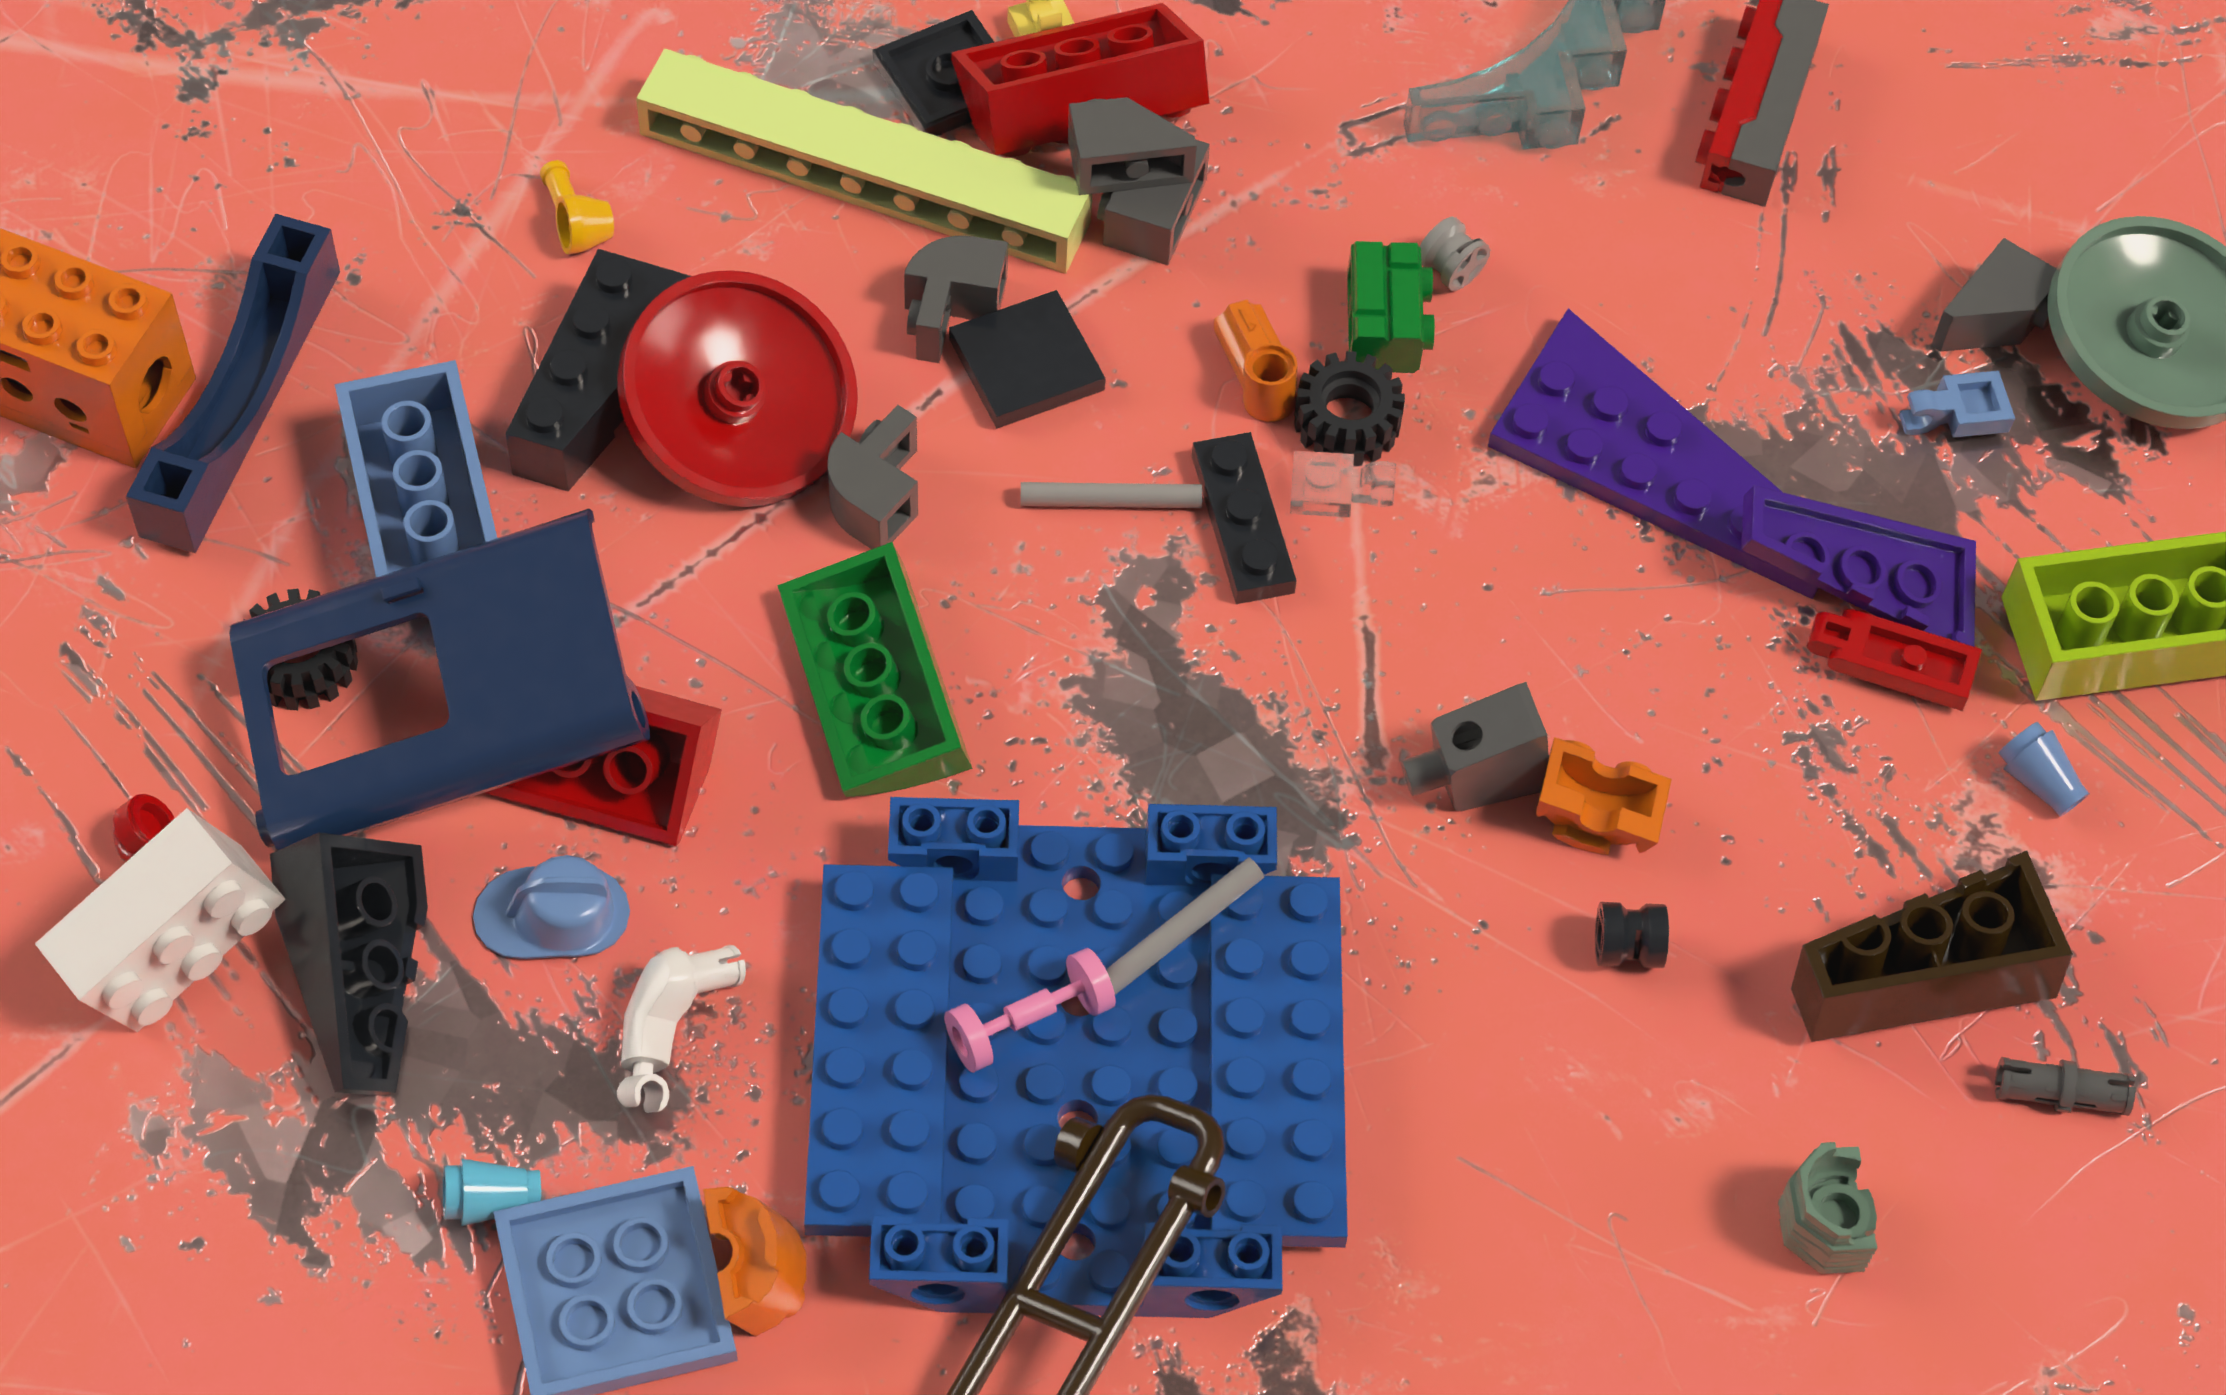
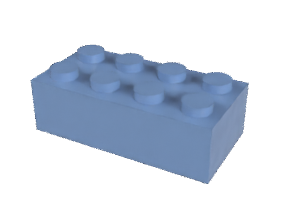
M456 360L335 384L376 577L497 538Z

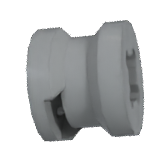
M1452 216L1438 223L1427 234L1420 245L1422 266L1436 269L1441 274L1442 283L1451 291H1457L1469 284L1483 269L1491 251L1489 245L1481 238L1472 239L1466 234L1465 225L1457 217Z

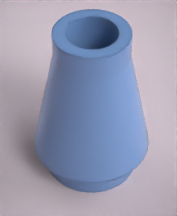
M2035 722L2027 727L1998 752L2007 763L2004 770L2051 806L2059 817L2068 813L2090 794L2082 785L2054 731L2046 732L2039 722Z

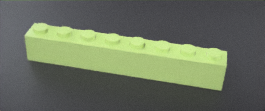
M664 48L636 98L640 135L949 236H974L1008 242V255L1065 274L1091 223L1092 194L1079 195L1076 179L1070 176L1052 174L1025 165L1014 158H1003L972 148L961 141H950L919 131L905 123H894L864 113L856 107L842 106L814 97L800 89H789L761 80L747 72H737L706 62L695 55H684Z

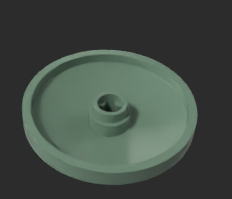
M2133 216L2110 220L2082 235L2069 249L2056 268L2051 281L2047 304L2048 318L2054 340L2062 357L2073 373L2092 393L2105 403L2145 423L2174 429H2194L2226 421V246L2194 227L2177 221L2150 216Z

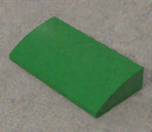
M893 542L777 585L839 782L846 797L866 796L907 789L973 769L905 565Z

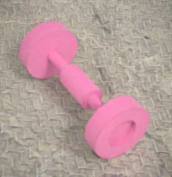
M1089 948L1069 955L1066 959V967L1071 984L1052 993L1045 988L1004 1007V1015L985 1024L981 1023L977 1014L968 1004H962L945 1012V1025L950 1041L963 1065L972 1073L993 1063V1051L988 1036L1008 1027L1013 1031L1024 1028L1056 1013V1005L1075 996L1078 997L1083 1007L1092 1016H1097L1114 1008L1116 1003L1114 989L1109 975L1098 956Z

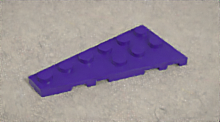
M1568 308L1491 431L1488 447L1813 600L1819 589L1818 587L1741 550L1744 495L1754 485L1779 492L1782 491Z

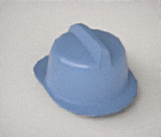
M565 855L552 857L537 866L505 872L491 881L477 898L473 920L476 934L484 945L503 957L516 959L580 957L598 954L613 946L626 930L630 908L627 894L615 878L583 858Z

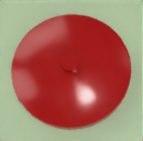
M735 270L712 271L694 275L673 284L653 299L641 313L626 338L619 360V402L625 423L636 445L646 459L668 480L683 490L711 502L729 506H762L789 499L803 492L828 471L829 451L839 433L842 432L850 437L854 427L858 404L856 374L851 356L839 332L828 317L808 298L792 287L764 275Z

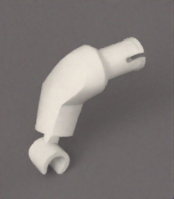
M727 945L721 949L688 955L678 947H671L663 950L647 963L624 1014L621 1066L633 1072V1076L625 1078L617 1089V1098L624 1107H637L639 1105L641 1088L643 1087L645 1091L643 1106L646 1113L659 1112L665 1108L669 1100L668 1085L662 1077L653 1073L669 1066L677 1022L689 1009L697 993L725 987H738L744 982L746 975L744 960L727 963L728 959L737 958L741 955L740 950L736 946Z

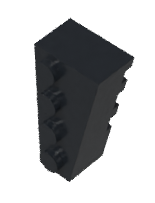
M602 249L597 250L505 433L512 475L569 492L615 438L614 430L624 420L618 395V367L623 345L630 330L653 299L673 284L691 277L690 275Z

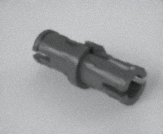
M2001 1057L1995 1078V1085H2000L2001 1087L1996 1088L1995 1095L1997 1099L2024 1100L2054 1105V1111L2070 1113L2072 1107L2101 1110L2129 1116L2134 1106L2136 1087H2129V1085L2134 1086L2136 1081L2134 1074L2110 1073L2077 1068V1064L2074 1061L2060 1060L2059 1065Z

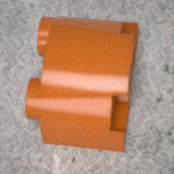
M1554 737L1536 815L1537 817L1546 816L1554 823L1552 835L1556 839L1577 849L1600 855H1609L1611 844L1630 845L1636 843L1639 853L1646 852L1658 844L1672 779L1654 773L1647 766L1633 761L1618 763L1615 768L1605 766L1596 760L1595 751L1587 744L1575 740L1565 741Z
M728 1186L703 1189L710 1234L719 1240H730L733 1247L730 1263L725 1269L717 1273L724 1317L729 1322L756 1337L779 1325L784 1318L795 1315L801 1309L805 1300L803 1287L806 1282L807 1253L798 1231L792 1226L791 1222L757 1198Z

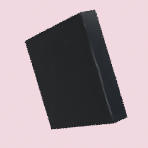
M970 10L873 49V64L916 129L939 136L972 122L952 63L951 52L993 43L994 41L974 11Z
M1057 290L949 327V340L996 429L1105 390L1106 378Z

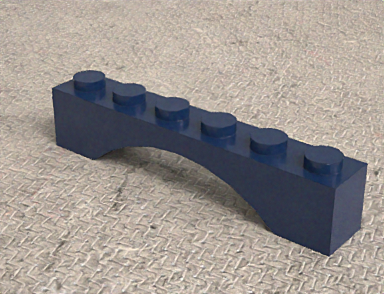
M279 214L274 215L251 259L236 320L224 352L209 383L181 425L165 440L151 448L126 495L140 538L192 553L197 552L340 274L330 228Z

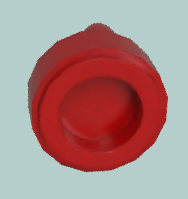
M137 794L115 810L113 817L114 844L120 858L124 862H127L175 819L171 810L158 798L148 794Z

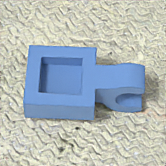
M1999 371L1944 375L1937 387V391L1917 390L1908 393L1907 399L1911 410H1902L1899 413L1904 432L1907 435L1924 434L1945 423H1948L1952 437L2007 433L2015 421V416Z

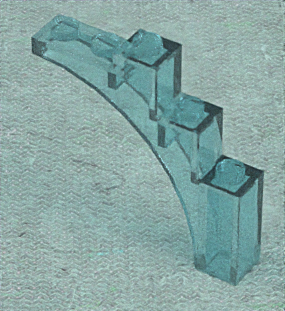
M1569 0L1555 21L1530 44L1494 66L1453 81L1409 88L1403 122L1407 142L1427 140L1438 142L1448 138L1480 135L1498 136L1504 133L1518 132L1522 149H1556L1565 145L1578 144L1586 109L1581 90L1595 91L1619 86L1627 53L1623 33L1659 30L1666 0Z

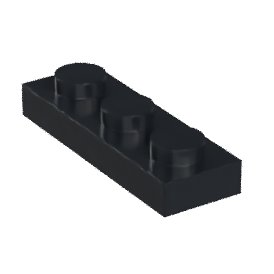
M1251 432L1193 442L1192 459L1199 483L1202 484V493L1235 603L1241 604L1295 594L1297 580Z

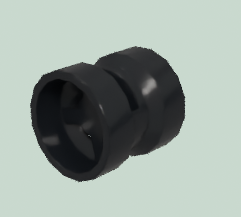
M1620 902L1599 903L1595 925V955L1598 966L1618 967L1624 961H1637L1643 968L1665 967L1669 944V918L1665 904L1646 903L1639 910L1626 909Z

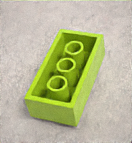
M2226 532L2017 559L2001 599L2035 701L2226 676Z

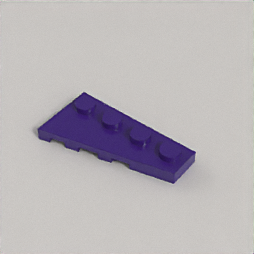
M1755 485L1744 495L1741 550L1877 617L1975 646L1976 541Z

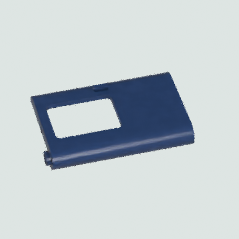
M591 509L576 512L236 622L230 626V643L262 810L256 812V825L260 837L267 847L275 846L277 850H280L316 833L343 836L353 835L649 740L650 729L643 702L636 686L626 675L593 533L592 523L595 522ZM417 618H429L449 710L447 723L441 728L298 774L287 775L284 771L267 683L268 670L275 664Z

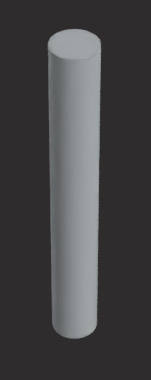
M1021 482L1020 506L1202 508V484Z
M1250 857L1245 859L1110 965L1106 971L1111 980L1115 995L1265 878L1258 865Z

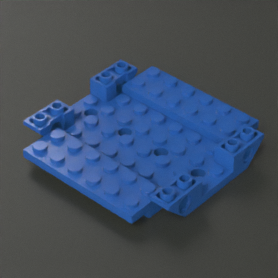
M890 797L888 860L900 866L824 864L804 1218L805 1235L871 1237L869 1285L937 1312L994 1313L1076 1175L1073 1172L1058 1167L1054 1159L1055 1143L1061 1131L1058 1123L1061 1117L1072 1111H1082L1089 1114L1096 1124L1104 1127L1107 1120L1121 1105L1136 1097L1155 1094L1168 1096L1200 1108L1217 1120L1224 1133L1225 1153L1215 1176L1223 1179L1225 1195L1219 1210L1212 1217H1204L1193 1212L1134 1317L1211 1318L1282 1294V1246L1345 1248L1348 1238L1340 878L1265 876L1260 882L1115 995L1116 1003L1114 1008L1097 1016H1092L1091 1014L1075 1016L1065 1011L1060 1003L1056 1005V1013L1024 1028L1013 1031L1008 1027L992 1034L988 1038L993 1051V1063L972 1073L963 1065L950 1041L945 1025V1012L962 1004H968L977 1014L981 1023L985 1024L1004 1015V1007L1045 988L1052 993L1071 984L1067 972L1066 959L1069 955L1082 949H1091L1101 960L1105 969H1107L1248 857L1258 865L1264 875L1277 869V807L1148 804L1146 828L1019 825V800ZM1084 878L1095 883L1099 891L1090 899L1077 900L1068 896L1063 887L1073 879ZM1155 1121L1144 1122L1137 1126L1129 1136L1073 1232L1089 1238L1094 1245L1093 1252L1082 1260H1070L1060 1254L1039 1292L1096 1316H1102L1169 1201L1168 1187L1172 1176L1181 1166H1189L1198 1148L1196 1137Z

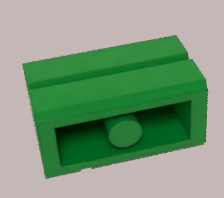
M1355 241L1351 245L1347 268L1349 351L1357 352V362L1364 363L1366 355L1369 354L1377 357L1375 365L1377 370L1386 363L1393 369L1392 372L1415 373L1417 370H1420L1423 350H1433L1435 335L1434 315L1423 314V302H1431L1433 269L1432 267H1422L1421 247L1417 243L1391 242L1388 246H1384L1382 242Z

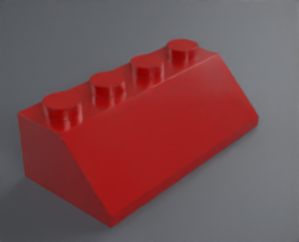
M1164 3L951 52L952 63L976 134L994 155L1016 157L1028 153L1031 147L1050 142L1068 144L1070 103L1087 102L1092 99L1106 100L1127 97L1158 116L1165 118L1181 117L1188 114L1191 108L1210 104L1204 40Z
M636 686L649 723L650 738L648 741L485 793L677 846L681 841L710 768L722 709Z

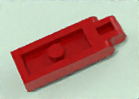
M1854 609L1843 611L1842 616L1830 612L1817 613L1806 645L1811 653L1828 658L1827 665L1833 671L1963 711L1968 700L1982 649Z

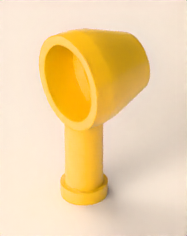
M559 160L546 163L540 170V177L543 184L548 187L556 207V225L563 251L566 254L580 253L611 239L614 234V220L610 204L607 201L576 195L569 179L570 172L567 165Z

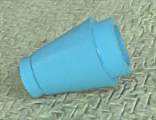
M463 1158L460 1160V1165H444L442 1187L444 1220L460 1219L461 1226L495 1219L494 1211L541 1201L540 1170H526L524 1168Z

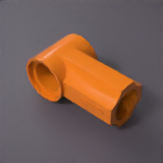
M1248 299L1229 304L1221 315L1214 318L1213 327L1243 388L1245 410L1250 416L1260 421H1280L1292 413L1296 404L1298 369L1296 356L1290 349L1281 345L1261 304H1252Z

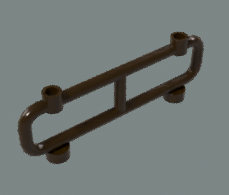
M1149 1094L1133 1098L1121 1105L1107 1120L1104 1127L1080 1117L1070 1119L1063 1126L1055 1143L1054 1159L1058 1167L1073 1172L1076 1175L946 1395H978L1024 1316L1087 1342L1057 1395L1090 1394L1193 1212L1204 1217H1212L1219 1210L1223 1202L1225 1183L1223 1179L1216 1177L1215 1174L1220 1167L1225 1153L1224 1133L1214 1117L1200 1108L1168 1096ZM1155 1121L1196 1137L1198 1141L1196 1154L1189 1166H1181L1172 1176L1168 1187L1169 1201L1102 1317L1039 1292L1123 1146L1137 1126L1144 1122Z

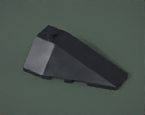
M316 833L270 854L272 883L286 899L275 909L276 920L334 1092L388 1096L396 1093L408 1020L402 1012L406 986L416 979L418 961L411 958L416 930L425 926L428 909L422 846Z

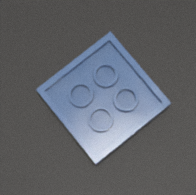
M694 1166L493 1212L531 1395H596L738 1361L731 1325L724 1317L717 1276L718 1270Z

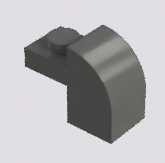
M950 236L929 243L912 257L904 273L905 309L909 310L907 334L916 336V360L940 363L951 316L972 320L1000 310L1008 277V242L974 236Z
M899 405L883 421L875 420L863 433L859 443L840 432L834 440L828 455L829 501L833 516L848 534L870 549L893 542L918 516V481L900 470L917 452V417Z

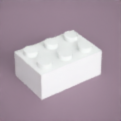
M186 808L39 939L35 945L79 1001L139 1032L144 1026L153 1024L164 1017L172 1007L173 1000L194 981L201 980L213 973L220 965L222 956L244 936L252 935L262 929L270 920L272 911L286 899L242 845Z

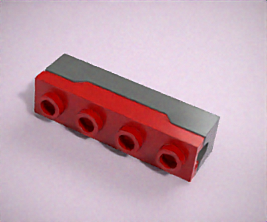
M1759 0L1757 8L1746 5L1737 34L1738 39L1746 40L1743 49L1735 46L1731 49L1723 79L1732 81L1730 90L1718 88L1709 118L1710 121L1717 122L1718 126L1716 132L1704 130L1695 162L1705 165L1699 188L1716 193L1719 191L1723 195L1766 207L1817 48L1829 4L1816 0Z

